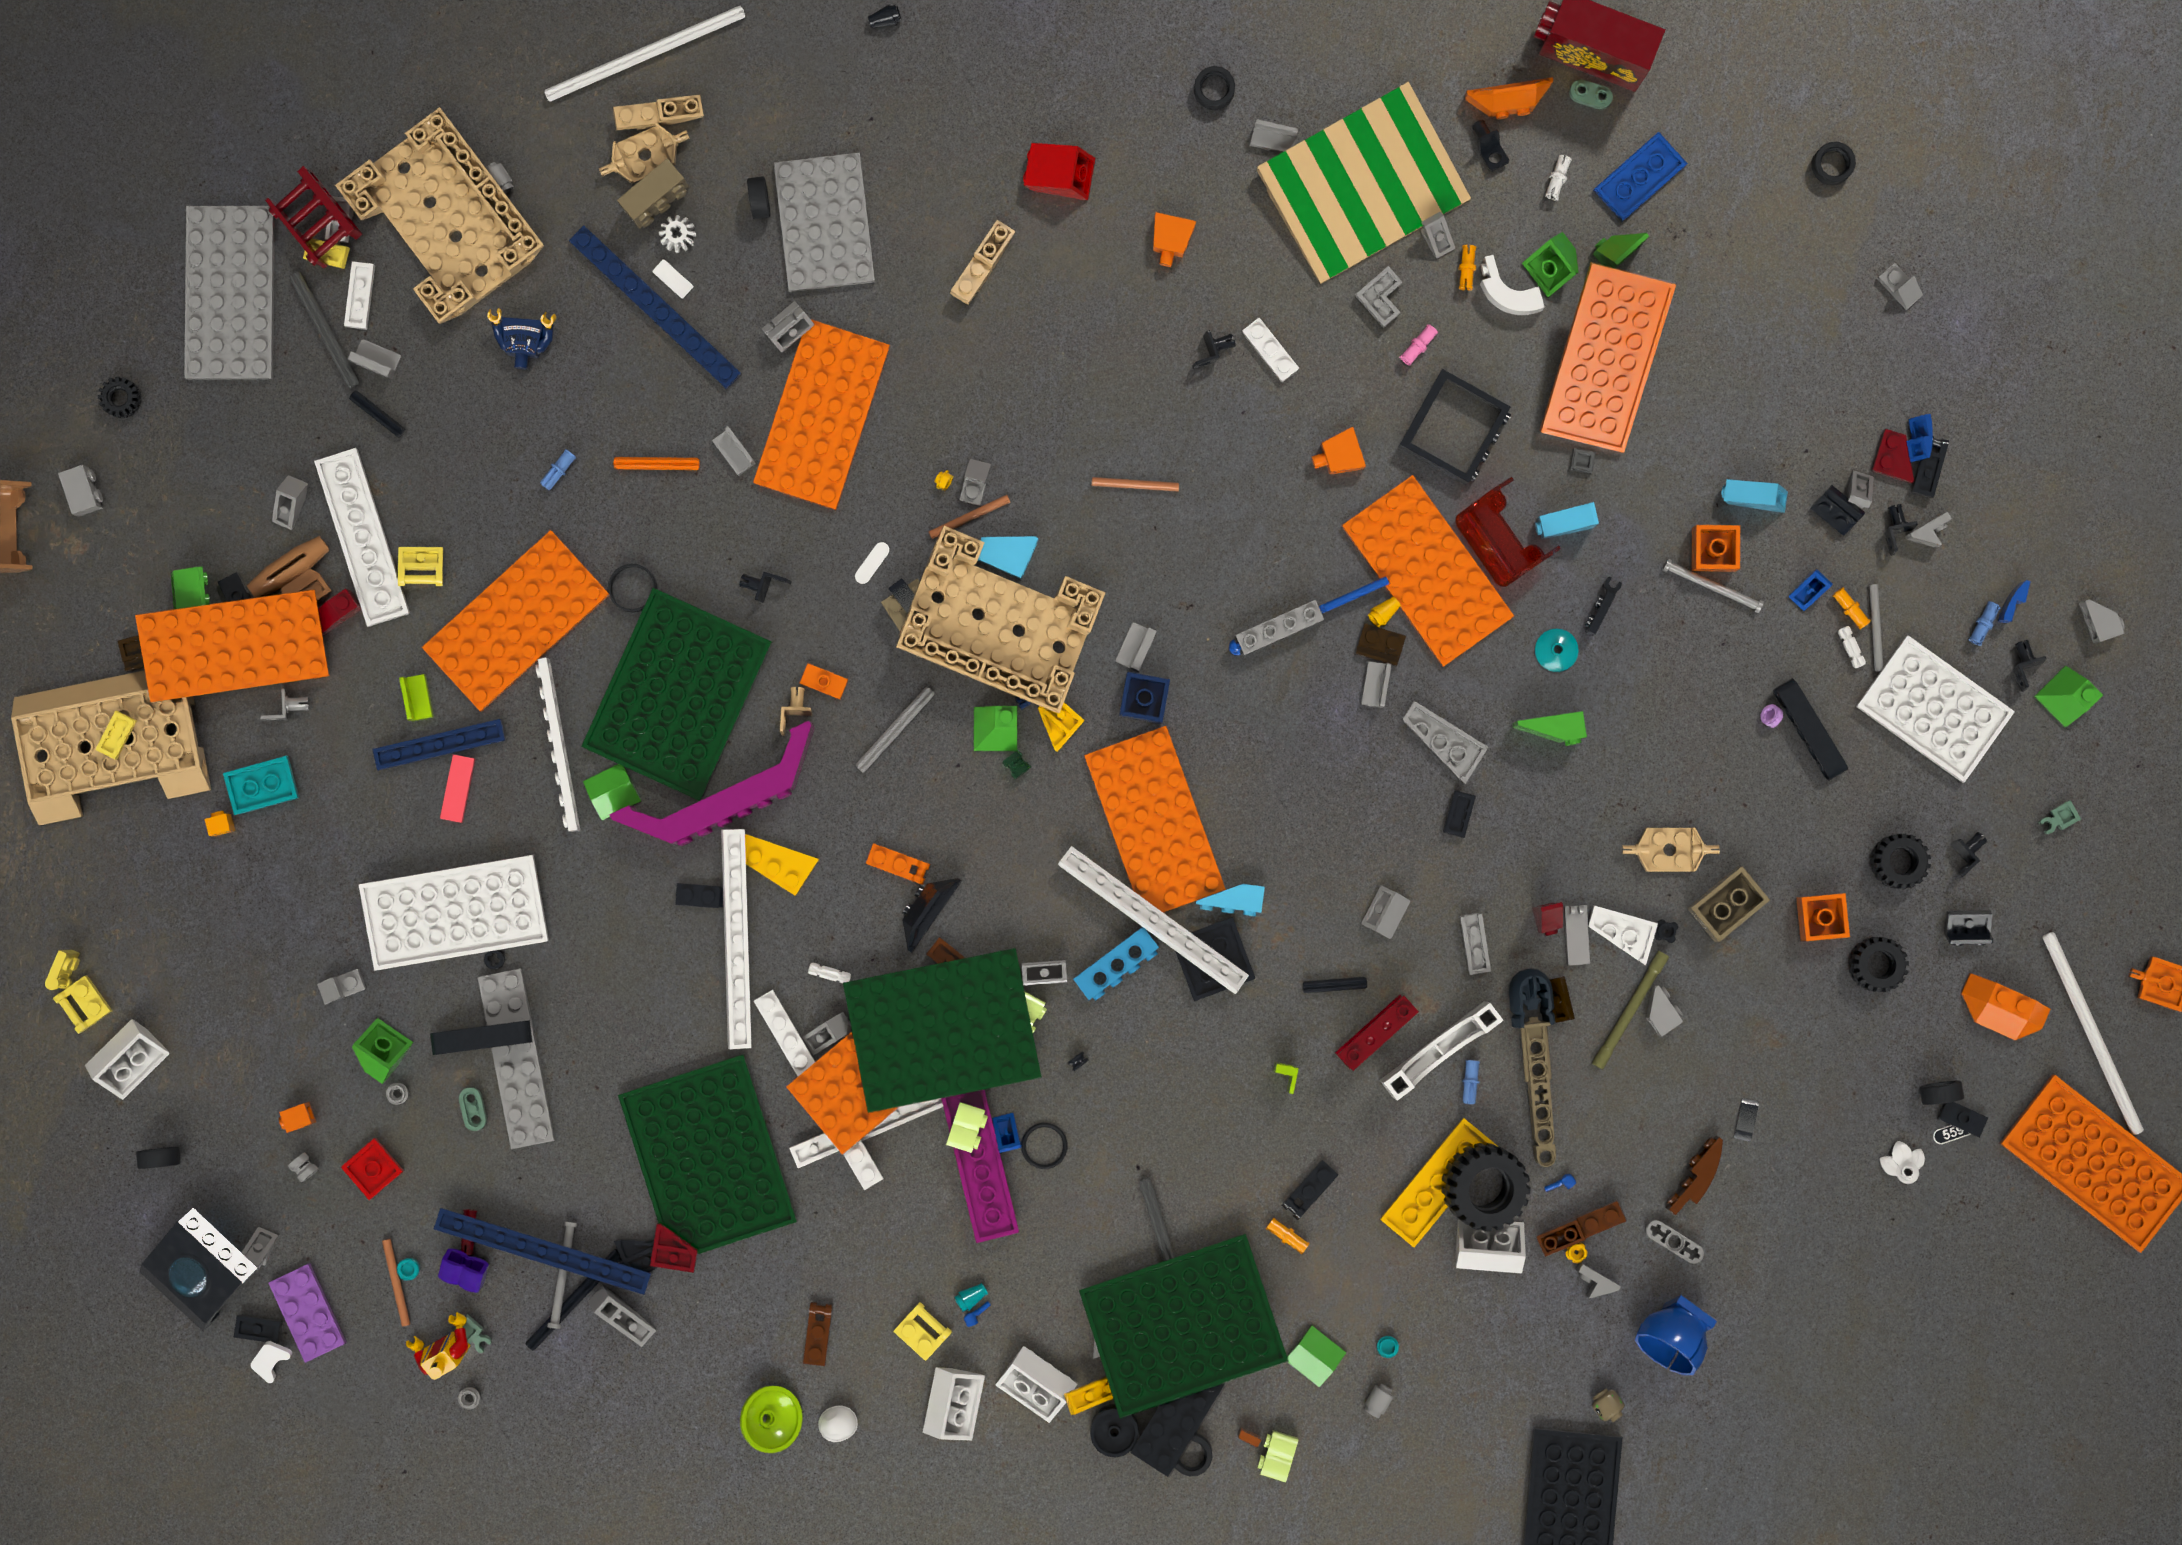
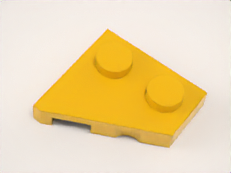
M1063 703L1059 714L1041 706L1038 707L1054 750L1058 752L1085 720L1065 703Z

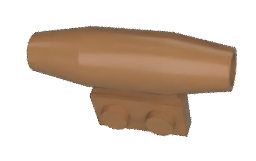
M320 536L294 547L266 566L247 584V587L255 598L266 596L281 589L282 594L315 589L318 602L331 593L332 590L320 573L311 568L330 549Z

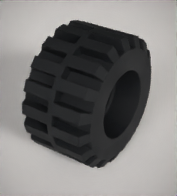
M1894 834L1884 837L1881 842H1878L1875 845L1877 848L1873 849L1871 853L1874 856L1870 859V863H1873L1874 866L1871 868L1872 872L1877 874L1875 876L1876 879L1881 880L1883 885L1894 889H1906L1914 887L1915 884H1920L1923 881L1922 878L1928 875L1927 869L1931 868V864H1928V859H1931V855H1927L1926 852L1929 849L1927 846L1922 845L1923 841L1921 839H1916V836ZM1898 848L1906 850L1911 858V866L1905 874L1896 873L1890 865V857Z
M1884 937L1866 938L1862 940V943H1858L1855 946L1856 949L1850 953L1852 958L1848 960V963L1851 964V968H1848L1849 973L1853 974L1852 979L1858 982V986L1868 991L1888 992L1890 989L1899 987V983L1904 982L1903 976L1908 974L1906 966H1909V961H1906L1905 957H1907V954L1901 950L1903 947L1900 944H1896V941ZM1878 951L1883 952L1889 961L1887 973L1880 978L1874 977L1868 969L1870 956Z

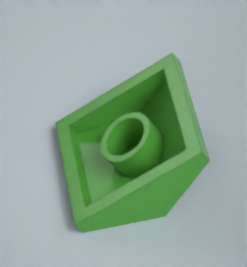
M620 764L583 781L589 798L602 821L609 818L611 813L628 805L633 806L641 802L626 768Z
M1311 1325L1287 1357L1290 1365L1320 1387L1334 1372L1346 1352Z

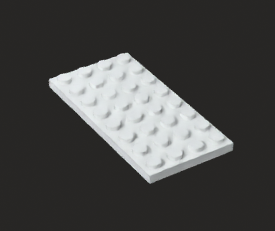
M534 854L359 884L374 971L549 941Z

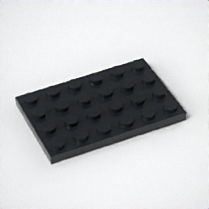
M1542 1428L1533 1429L1523 1545H1613L1622 1436Z

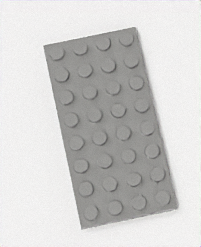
M186 206L184 378L186 380H273L275 217L268 210L270 206Z

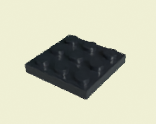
M1233 917L1191 932L1249 976L1245 982L1256 979ZM1175 951L1194 1002L1227 990L1225 986Z

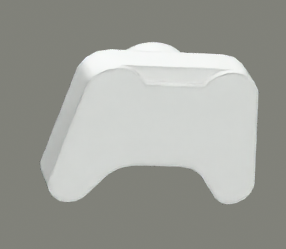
M267 1341L253 1359L251 1368L266 1382L272 1383L276 1378L273 1370L274 1365L279 1360H288L292 1355V1351L272 1341Z

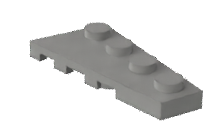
M1413 701L1402 719L1437 757L1466 784L1488 749V746Z

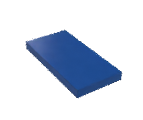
M1657 132L1595 187L1593 191L1623 222L1688 163L1661 133Z

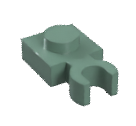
M2068 800L2049 811L2052 815L2051 818H2041L2038 823L2048 822L2049 829L2045 830L2044 834H2050L2055 831L2056 826L2063 830L2081 820L2071 800Z
M466 1314V1323L463 1328L466 1330L467 1342L469 1344L473 1342L475 1349L479 1353H483L484 1348L480 1346V1342L485 1341L490 1345L492 1339L488 1335H481L483 1327Z

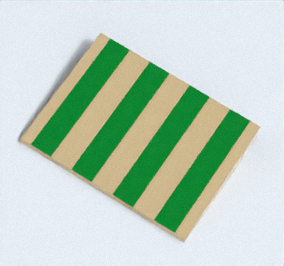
M1409 82L1257 167V172L1265 184L1270 198L1320 284L1423 227L1422 221L1438 212L1444 215L1471 200Z

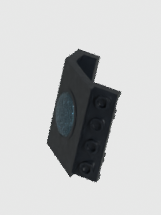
M192 1208L179 1222L177 1221L143 1261L140 1273L204 1332L220 1316L218 1311L258 1268Z

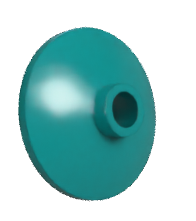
M1556 628L1544 632L1538 638L1535 645L1537 661L1543 668L1552 672L1567 670L1575 663L1578 657L1579 648L1576 639L1571 633L1563 629ZM1560 646L1562 649L1561 653H1555L1554 647Z

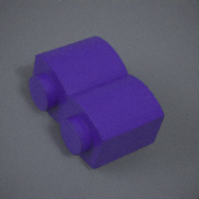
M448 1248L442 1258L438 1277L446 1283L459 1285L469 1292L479 1293L485 1283L489 1264L480 1258L469 1257L460 1250Z

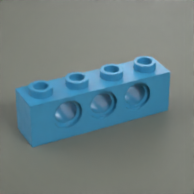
M1142 927L1073 980L1088 1000L1093 998L1096 1001L1105 994L1103 989L1111 985L1113 988L1123 980L1121 976L1127 971L1129 974H1132L1141 966L1138 963L1143 959L1149 961L1158 954L1156 950L1159 947L1146 929ZM1136 945L1141 948V955L1138 958L1130 957L1129 948ZM1114 959H1121L1124 962V967L1121 971H1114L1111 968V962ZM1103 972L1106 975L1105 983L1101 985L1096 984L1093 979L1095 973Z

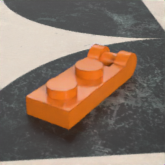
M874 843L866 861V864L922 885L925 881V878H923L925 872L929 870L931 865ZM912 865L918 867L915 875L909 873Z

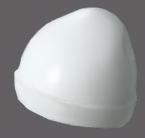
M830 1407L819 1418V1431L828 1441L841 1442L851 1437L857 1430V1417L848 1407Z

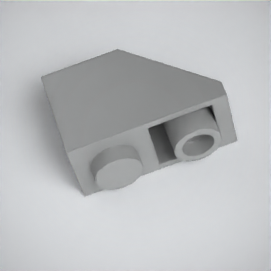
M1654 985L1651 987L1646 1019L1657 1035L1662 1037L1683 1023L1681 1019L1683 1014L1676 1004L1673 1006L1668 999L1671 996L1665 987L1660 988L1659 985Z

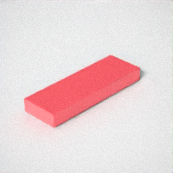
M453 754L440 819L463 823L476 759Z

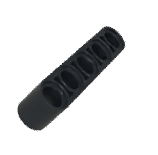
M1791 678L1773 689L1775 697L1824 777L1830 781L1847 771L1848 766L1798 683Z
M530 1020L430 1033L432 1055L533 1042Z

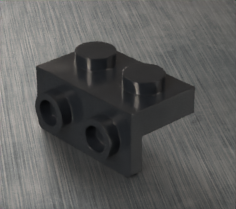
M1991 910L1947 911L1944 935L1949 944L1955 946H1962L1964 944H1975L1978 946L1992 944L1991 926L1993 914Z

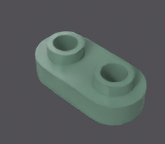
M1582 79L1575 81L1569 90V95L1573 101L1599 110L1607 108L1613 99L1609 88ZM1583 87L1585 93H1579L1578 88ZM1604 94L1605 100H1600L1598 95Z
M466 1088L459 1095L464 1124L469 1130L478 1131L487 1124L483 1097L477 1088ZM470 1094L475 1096L474 1102L468 1100ZM475 1115L479 1116L480 1122L478 1124L473 1122V1117Z

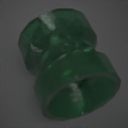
M1019 750L1002 762L1005 768L1010 769L1014 780L1032 767L1029 762L1024 761L1023 755Z

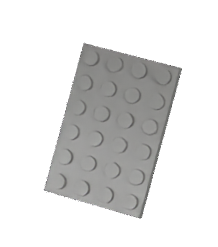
M860 152L774 162L789 292L875 282Z

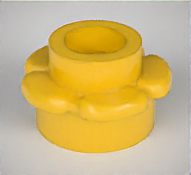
M948 470L944 473L940 471L934 481L937 484L936 488L946 491L952 483L954 476L949 474Z
M1580 1242L1567 1248L1566 1257L1568 1260H1572L1573 1263H1581L1582 1260L1586 1259L1587 1250L1583 1243Z

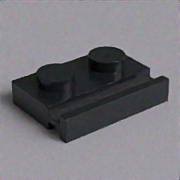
M1833 485L1810 508L1843 536L1865 514L1856 504L1848 502V498Z

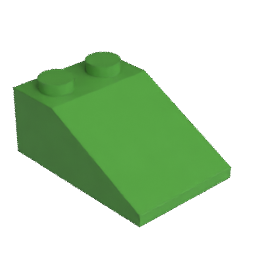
M1583 711L1520 720L1512 723L1515 729L1558 743L1565 742V746L1582 743L1581 739L1587 737Z

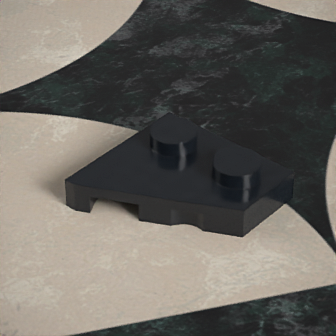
M623 1239L614 1241L624 1265L646 1272L660 1268L650 1266L654 1241Z

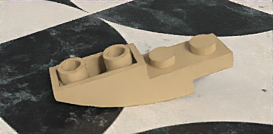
M700 95L658 99L652 103L613 107L616 131L637 128V130L650 129L655 127L656 123L661 127L704 116Z
M997 220L951 289L950 294L969 305L1000 260L1014 236L1015 230Z

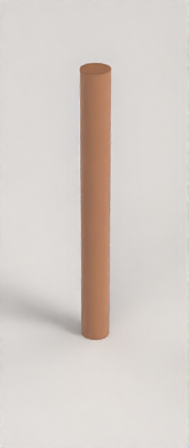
M1092 477V486L1179 492V483Z
M1004 495L928 531L931 538L938 537L943 526L955 529L1010 503L1008 495Z
M386 1239L382 1241L403 1327L410 1325L400 1277L397 1273V1264L391 1239Z

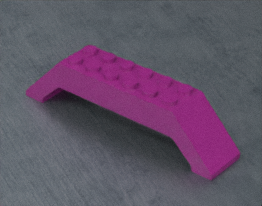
M807 721L789 730L791 737L780 764L663 819L638 812L636 807L631 805L609 814L610 818L671 844H678V846L689 844L693 841L692 837L696 835L706 836L712 833V828L717 825L721 828L733 823L732 818L736 816L744 818L753 813L751 810L753 808L763 809L773 804L771 800L777 797L781 800L792 795L791 791L796 788L815 727L811 721Z

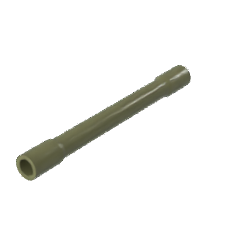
M1659 950L1657 951L1648 967V971L1606 1042L1592 1061V1064L1603 1070L1628 1024L1657 975L1661 973L1668 961V955Z

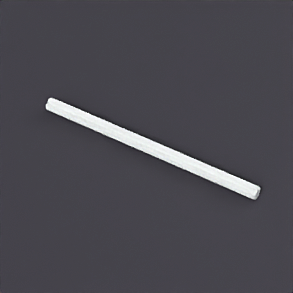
M737 6L547 88L544 91L549 101H553L745 17L744 10L741 6Z
M2054 932L2047 933L2043 936V940L2127 1126L2132 1135H2137L2144 1130L2060 943Z

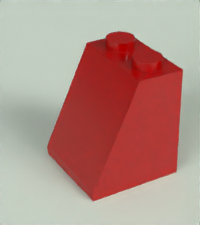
M1031 143L1030 150L1027 153V169L1023 176L1024 186L1036 192L1088 200L1096 158L1079 146Z

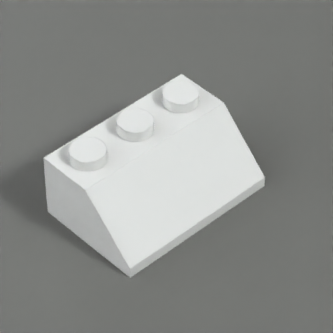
M131 1019L85 1064V1067L92 1080L123 1100L170 1053L145 1027Z
M1458 1219L1456 1268L1522 1273L1526 1258L1524 1222H1514L1511 1225L1505 1223L1503 1224V1229L1496 1230L1492 1228V1231H1483L1481 1228L1479 1230L1473 1229Z
M1023 1346L1004 1371L996 1386L1050 1423L1066 1404L1064 1393L1074 1390L1077 1383L1037 1356L1033 1351Z
M936 1367L923 1433L938 1439L972 1441L985 1375L953 1368Z

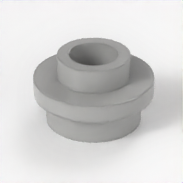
M393 1083L386 1091L388 1101L395 1105L404 1103L409 1095L407 1087L402 1083ZM397 1089L401 1091L399 1098L394 1095Z
M466 1387L461 1390L458 1395L460 1406L467 1410L477 1407L480 1403V1393L473 1387ZM467 1394L473 1396L472 1402L466 1400Z

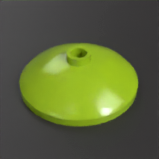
M765 1386L759 1388L747 1398L741 1410L740 1427L743 1437L751 1447L764 1453H776L788 1448L797 1438L802 1426V1410L799 1401L794 1394L783 1387ZM766 1414L767 1420L764 1422L763 1416Z

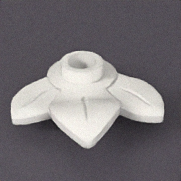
M1897 1141L1894 1144L1892 1156L1880 1157V1164L1883 1170L1888 1175L1897 1176L1899 1181L1904 1184H1912L1918 1179L1919 1169L1925 1162L1922 1149L1911 1151L1908 1145L1901 1141ZM1904 1170H1911L1912 1175L1906 1176Z

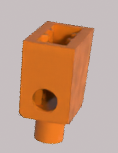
M1155 213L1153 251L1161 253L1160 265L1172 267L1174 256L1183 258L1194 232L1196 221Z
M1353 427L1322 442L1320 445L1322 453L1311 456L1314 468L1317 469L1327 465L1329 474L1358 471L1366 467Z

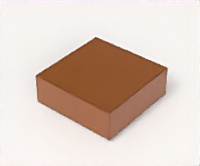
M1240 1427L1237 1433L1238 1438L1258 1447L1261 1437Z

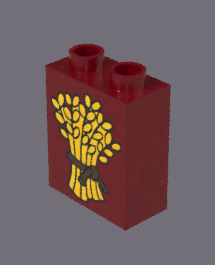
M1549 0L1535 31L1534 38L1544 41L1539 55L1636 92L1651 69L1666 29L1591 0H1562L1560 4Z

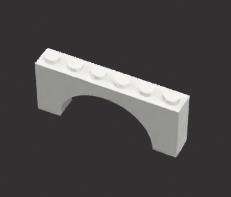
M1484 1001L1380 1079V1082L1392 1098L1398 1101L1414 1089L1416 1084L1441 1062L1472 1040L1488 1033L1504 1020L1490 1002Z

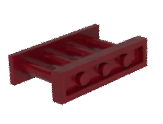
M302 166L297 171L302 177L301 183L279 203L270 198H267L265 201L270 206L269 212L276 219L279 218L307 252L306 258L314 266L319 265L325 269L327 264L321 257L344 236H351L357 240L362 235V232L316 175L305 166ZM311 189L315 193L313 199L290 219L283 210L305 190ZM324 204L327 208L326 214L302 235L296 226L315 208ZM332 220H336L340 224L339 230L315 250L309 241Z
M1399 994L1334 1053L1349 1069L1354 1071L1419 1011L1404 995L1401 996Z

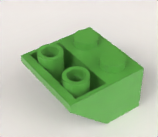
M203 566L171 572L174 609L209 604V595L205 594L204 590L205 585L208 584L207 572H203Z

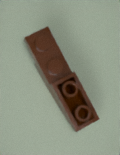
M1715 1136L1714 1138L1710 1137L1703 1144L1704 1150L1699 1155L1696 1153L1688 1162L1690 1166L1687 1169L1694 1175L1692 1177L1688 1176L1681 1184L1683 1188L1677 1194L1673 1193L1668 1198V1205L1665 1208L1672 1214L1677 1215L1689 1200L1698 1204L1711 1185L1722 1153L1723 1140L1720 1137Z
M1616 1200L1560 1223L1537 1235L1536 1238L1546 1257L1580 1243L1590 1236L1624 1223L1627 1219L1619 1201Z

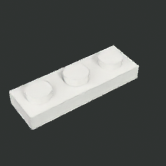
M352 262L344 326L347 328L368 329L375 273L374 264Z
M1260 318L1242 330L1244 336L1281 382H1284L1299 370L1297 364Z

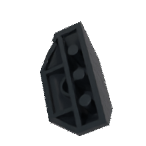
M955 878L927 883L926 886L921 885L914 895L917 899L913 905L908 903L902 912L905 915L902 921L908 951L912 953L962 882L961 879Z

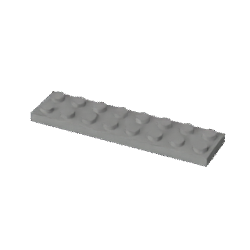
M522 968L478 977L487 1026L530 1020L533 1042L491 1048L511 1149L555 1141Z

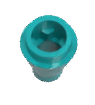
M980 1283L974 1287L959 1291L954 1299L962 1312L970 1311L984 1296L988 1295V1292L984 1285Z

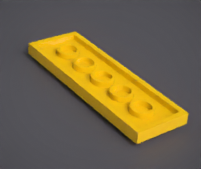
M1462 1118L1385 1211L1380 1220L1412 1247H1415L1448 1207L1444 1201L1446 1196L1442 1193V1186L1446 1185L1442 1181L1443 1174L1448 1173L1446 1168L1448 1162L1452 1164L1455 1161L1453 1156L1457 1152L1459 1154L1464 1153L1463 1148L1467 1146L1474 1148V1145L1477 1143L1484 1145L1487 1143L1496 1144L1465 1118Z

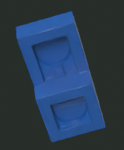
M1931 414L1908 419L1912 440L1907 441L1910 462L1930 458L1933 442Z
M2025 580L2020 582L2009 594L1998 618L1999 622H2012L2016 604L2026 602L2031 581Z

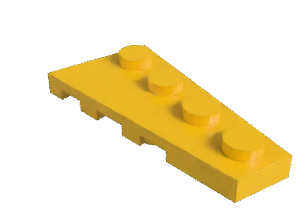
M745 834L746 864L796 896L819 859Z

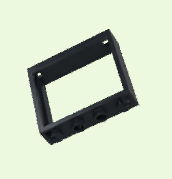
M1442 369L1398 448L1467 485L1469 481L1474 482L1480 471L1477 470L1479 463H1485L1490 451L1487 449L1491 443L1495 444L1501 434L1498 432L1501 424L1506 425L1511 416L1508 411L1511 406ZM1445 381L1500 410L1497 419L1466 473L1411 443Z

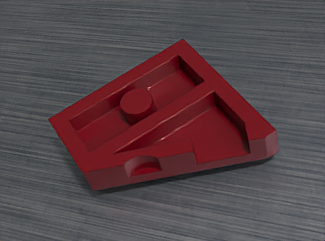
M1888 429L1883 430L1871 469L1872 472L1913 483L1914 477L1907 447V436L1905 434Z
M657 1223L650 1266L694 1273L698 1250L663 1224Z

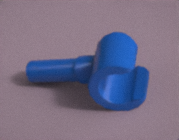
M1565 1174L1560 1180L1544 1188L1548 1192L1564 1184L1567 1189H1570L1576 1184V1180L1571 1174Z
M987 1301L977 1310L967 1313L964 1316L966 1325L968 1327L976 1325L978 1323L976 1316L990 1307V1303Z

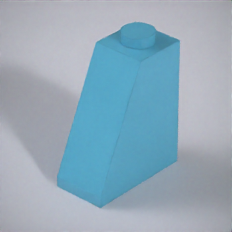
M1727 479L1726 485L1722 487V498H1724V502L1728 505L1785 513L1788 491L1779 484Z
M1592 502L1539 516L1537 522H1535L1537 535H1541L1543 540L1594 528L1599 524L1595 504Z
M1035 536L981 537L980 541L985 543L978 562L1022 580L1039 539Z

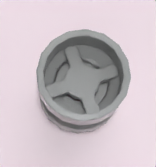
M305 1152L288 1165V1168L297 1174V1179L301 1183L305 1182L319 1170L315 1164L309 1161V1156Z

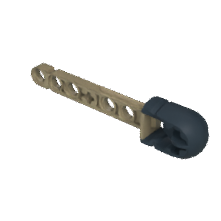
M1530 968L1519 971L1509 984L1510 1011L1513 1013L1511 1023L1512 1027L1521 1028L1525 1082H1528L1532 1139L1536 1144L1533 1145L1534 1159L1537 1164L1549 1167L1556 1160L1555 1144H1553L1555 1137L1550 1079H1552L1547 1030V1026L1556 1023L1555 1014L1551 1012L1554 1009L1552 985L1546 974L1538 969ZM1541 1002L1540 1013L1542 1014V1020H1538L1536 1016L1528 1017V1021L1524 1022L1525 1012H1523V1004L1526 1005L1527 1010L1538 1009V1004ZM1537 1041L1541 1045V1050L1533 1054L1530 1046L1533 1042ZM1540 1063L1543 1071L1540 1075L1536 1076L1533 1074L1532 1068L1535 1064ZM1538 1086L1544 1089V1092L1540 1094L1541 1100L1546 1101L1545 1104H1535V1101H1540L1539 1095L1535 1094V1090H1538ZM1540 1107H1544L1547 1111L1543 1119H1538L1536 1116V1111ZM1541 1129L1548 1131V1138L1544 1141H1540L1538 1138V1132ZM1545 1150L1549 1151V1161L1541 1162L1540 1154Z

